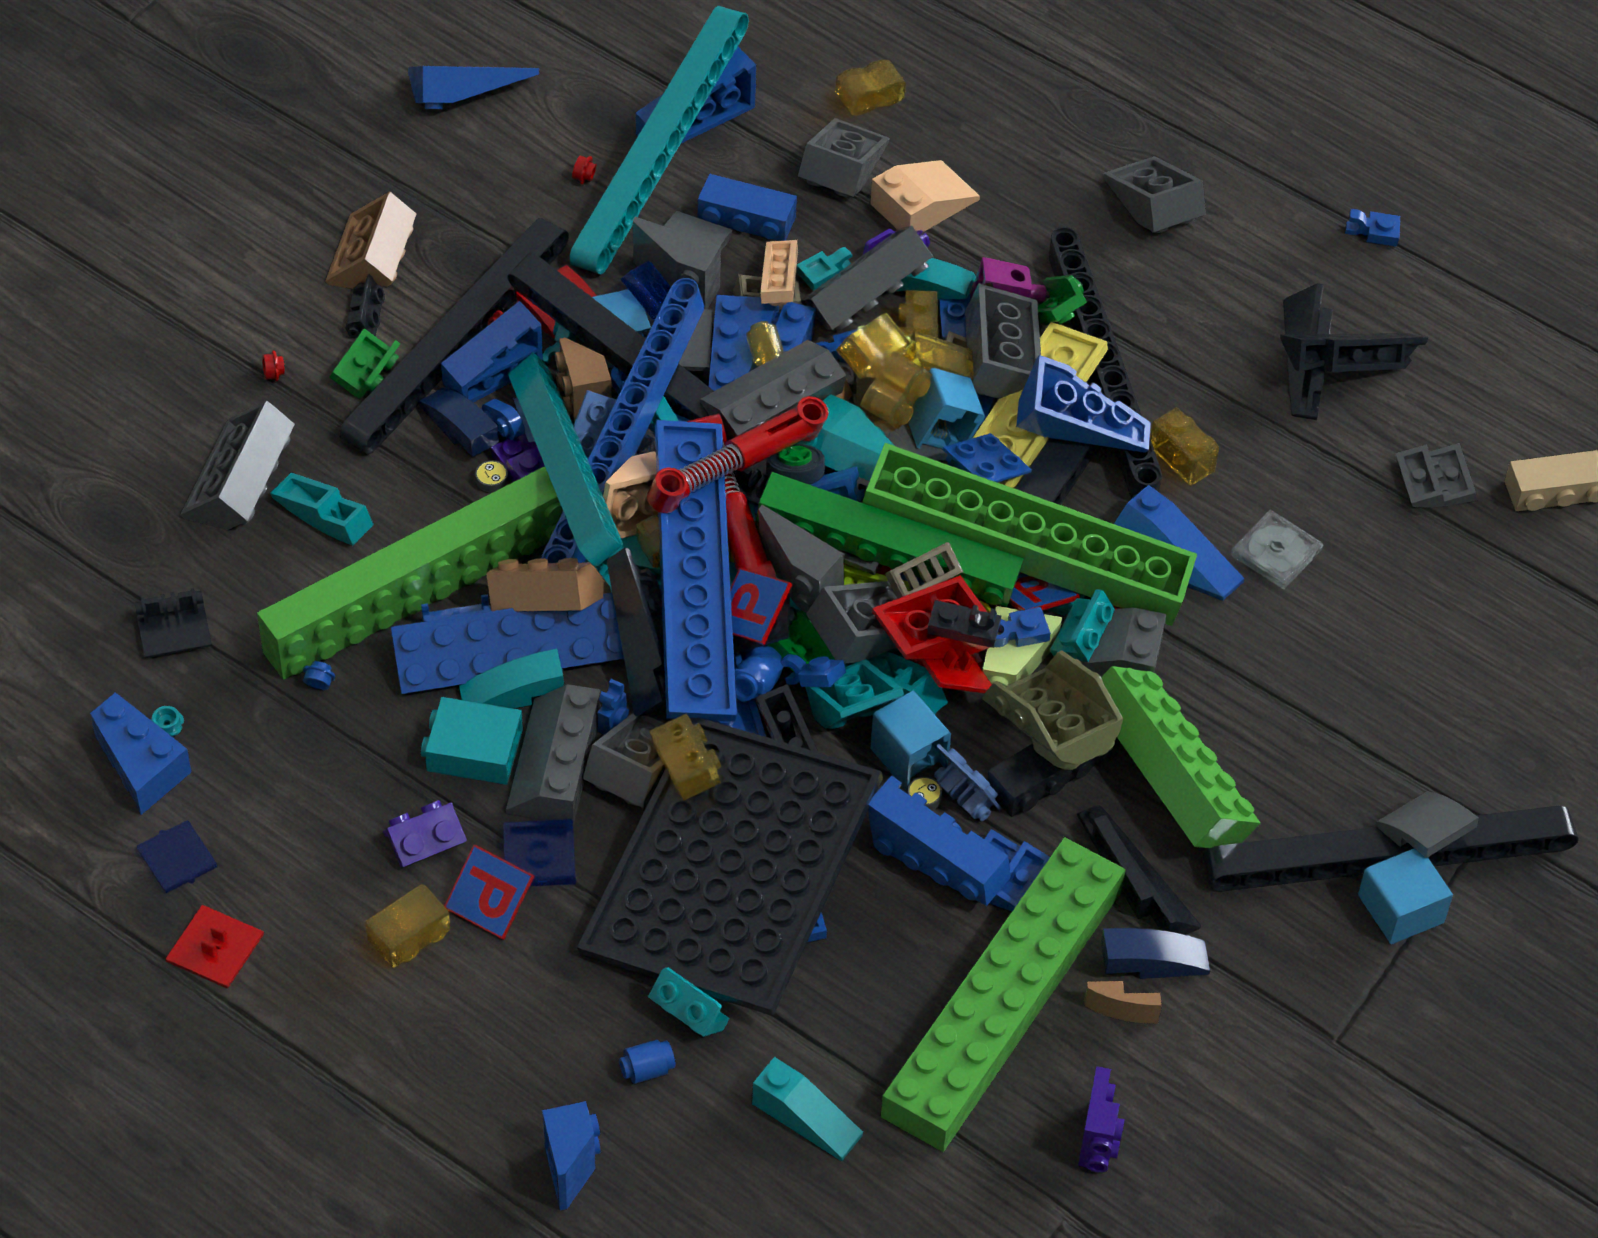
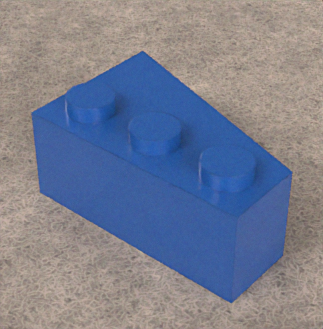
M521 301L517 302L441 363L443 385L464 395L474 403L510 384L511 381L508 373L531 353L536 354L543 361L541 323Z
M116 692L90 713L95 737L113 768L115 767L121 777L124 787L129 791L141 815L191 773L187 748Z

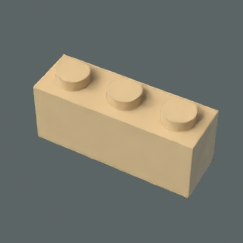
M1598 450L1510 461L1504 482L1515 511H1535L1540 508L1565 507L1577 503L1598 502Z

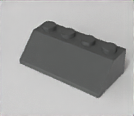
M913 226L900 228L804 297L801 303L805 306L816 308L815 318L826 330L836 328L840 331L854 321L851 316L861 309L865 313L877 305L879 302L876 298L886 291L890 295L902 287L904 284L901 280L910 273L915 277L928 268L929 265L926 261L931 259L933 255Z
M978 283L965 310L968 377L971 378L977 394L999 399L1024 389L1036 358L1041 355L1037 300Z
M806 340L700 399V403L709 416L720 414L726 439L729 441L796 407L798 402L804 397L813 396L823 401L830 394L837 396L843 392L846 374L828 349L810 340Z
M267 400L228 418L180 516L187 520L226 530L240 524H247L255 514L254 507L258 499L267 490L266 482L269 476L277 469L279 465L278 458L281 451L289 444L291 440L289 435L295 424Z
M566 684L534 699L506 807V814L574 824L585 781L583 776L598 727L597 712L601 708V702L599 701L600 689Z

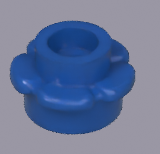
M313 661L311 666H304L303 668L305 673L303 682L310 687L327 690L330 687V683L334 681L335 674L331 671L330 665Z

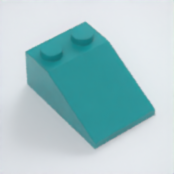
M866 659L846 666V673L831 687H806L813 717L825 729L839 728L845 725L847 720L858 716L867 717L873 715L877 709L892 703L904 695L903 688Z

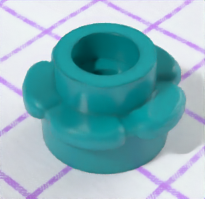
M162 706L154 711L151 721L173 737L181 732L184 718L176 708Z

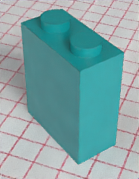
M441 697L438 710L433 709L429 721L430 737L425 736L421 746V757H426L427 771L507 785L523 731L522 710Z

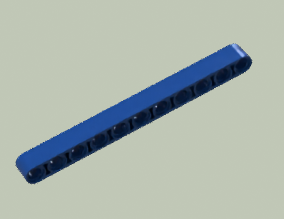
M682 278L671 286L588 458L597 483H601L599 488L602 495L606 481L630 457L635 456L704 311V303L698 284L693 279ZM564 512L561 514L541 559H548V563H558L561 559L577 558L578 563H584L586 558L580 552L575 539H571L574 536Z

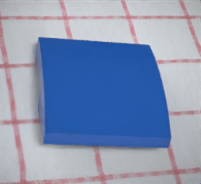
M991 829L984 840L1008 855L1011 878L990 901V904L1013 911L1050 857L1025 841L1021 846H1018Z

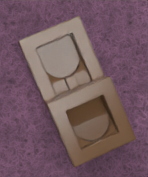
M1123 981L1087 982L1084 1004L1085 1007L1115 1019L1158 1024L1161 996L1160 993H1124Z

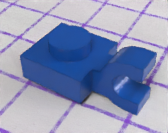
M1350 209L1345 234L1367 235V242L1397 247L1400 237V216L1370 211L1369 217L1366 218L1365 213L1362 211Z
M787 654L781 660L783 667H791L795 671L785 678L788 685L800 682L801 687H831L846 673L843 660H829L828 657H817L812 659L809 664H806L801 657L793 654Z

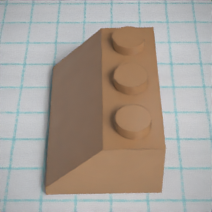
M390 191L351 213L325 282L332 286L353 289L358 283H366L367 274H371L376 283L381 287L391 285L397 277L396 270L399 261L405 255L406 250L404 248L407 239L414 230L412 225L416 213Z
M577 558L561 559L558 563H548V559H534L528 561V564H518L517 559H508L498 562V567L486 572L491 611L513 608L514 611L583 610L602 599L603 594L611 593L610 586L590 562L578 563Z

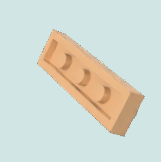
M797 240L766 242L760 292L761 304L769 303L772 306H782L788 302H793L798 257Z

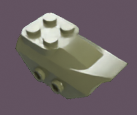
M1059 651L1044 669L1006 687L998 681L994 682L981 698L996 709L1001 716L1007 718L1032 738L1033 748L1038 754L1054 766L1064 770L1075 769L1080 764L1094 757L1106 754L1115 745V739L1120 733L1123 717L1099 674L1092 672L1082 665L1078 659L1072 658L1064 651Z

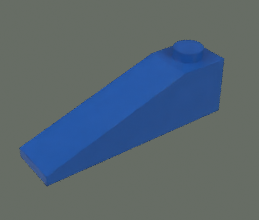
M408 67V75L415 103H425V109H443V103H454L539 74V68Z
M1041 355L1036 358L1019 398L1016 427L1048 438L1145 453L1149 450L1151 422L1121 401L1113 402L1100 393L1102 388L1095 383L1089 385L1076 376L1077 371L1069 365Z
M1150 485L1145 487L1125 505L1114 523L1123 528L1196 553L1197 558L1187 586L1188 588L1223 601L1244 583L1245 578L1179 508Z

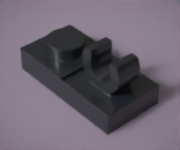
M935 600L927 634L994 648L1002 615H997L996 610L992 608L990 613L978 611V605H973L969 609L965 606Z

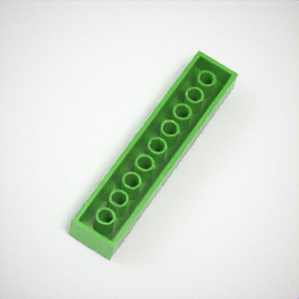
M884 443L862 502L1024 558L1020 572L1091 598L1095 590H1103L1111 604L1119 608L1134 607L1166 614L1165 624L1169 626L1173 625L1182 605L1197 558V554L888 443Z
M544 466L257 612L264 655L283 680L292 675L300 674L303 672L304 666H311L313 661L329 659L336 652L352 644L360 643L365 637L381 629L389 628L394 622L410 614L418 613L421 610V604L428 603L429 605L437 600L445 599L452 592L466 585L474 584L481 577L485 576L486 572L498 567V562L530 555L535 548L537 549L547 544L561 517L563 509L546 467Z
M1064 837L884 1093L881 1118L942 1152L945 1151L1121 894L1126 869Z

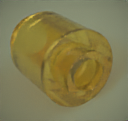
M761 321L753 324L750 327L751 330L746 333L755 365L761 366L785 353L776 325L769 324L767 321Z

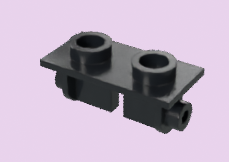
M367 274L366 283H358L353 288L350 305L352 312H349L345 327L348 335L352 338H358L363 329L376 336L377 328L380 325V312L382 303L385 301V294L383 288L376 283L371 274Z

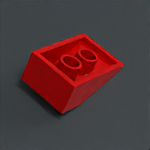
M961 575L872 608V613L905 659H944L946 653L951 648L954 649L960 659L965 650L972 655L990 648L927 634L935 600L965 606L969 609L973 605H978V611L987 612Z

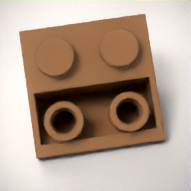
M560 338V352L555 353L557 370L558 372L561 371V373H556V383L558 391L564 392L566 396L562 400L574 424L587 390L612 398L611 377L604 355L568 338Z

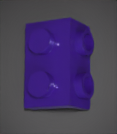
M440 800L421 807L420 809L423 814L410 819L408 813L389 820L391 827L383 830V834L385 837L388 836L401 868L467 841L452 802L442 806Z

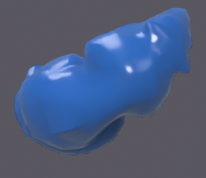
M764 645L740 653L743 661L735 669L736 698L740 702L756 699L757 696L771 691L778 681L783 669L781 664L782 657L771 646Z

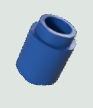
M656 1039L626 1048L623 1051L624 1057L619 1058L623 1077L625 1079L630 1078L633 1084L666 1075L668 1070L675 1068L674 1054L667 1040L660 1042Z

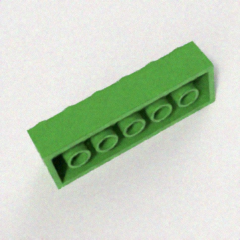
M1111 666L1101 679L1123 717L1120 733L1117 738L1194 847L1203 848L1242 843L1260 824V821L1253 813L1254 808L1236 790L1233 778L1218 765L1215 753L1202 743L1198 737L1199 732L1197 728L1184 718L1180 712L1181 707L1178 702L1163 689V682L1160 677L1151 671Z

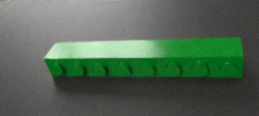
M774 472L770 475L758 509L761 505L766 506L837 550L856 555L865 561L877 562L890 567L892 570L949 542L963 570L962 573L954 577L961 575L976 597L984 599L987 603L993 605L1008 606L1024 558ZM757 511L756 521L759 522V514ZM941 553L936 555L944 574L949 572ZM929 560L924 561L932 579L937 578ZM912 567L914 575L922 579L917 567Z

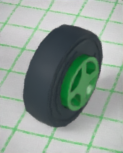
M794 444L768 457L766 462V472L769 478L771 473L774 472L809 485L819 481L823 477L825 470V458L822 452L813 446Z

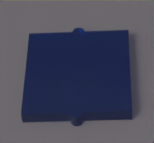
M188 820L167 831L161 830L159 835L137 845L138 852L165 893L187 882L194 883L195 878L217 868V863Z

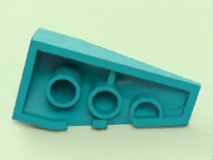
M830 394L823 400L828 408L829 415L818 436L814 440L800 441L796 444L809 445L820 450L825 458V466L836 471L857 466L859 477L870 481L884 443L895 445L878 426H875L865 416L866 413L860 407Z

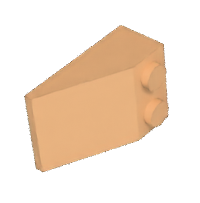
M942 160L896 165L872 179L871 205L897 230L913 226L915 231L922 230L924 232L980 199V195Z
M655 451L630 457L605 483L603 497L621 538L659 529L658 511L654 510L647 500L648 491L657 474Z

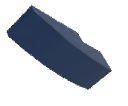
M444 387L419 401V406L454 445L460 443L472 457L499 443L498 425L475 403L457 391Z
M1103 928L1101 949L1105 974L1138 972L1139 979L1210 974L1204 940L1179 933L1153 929Z

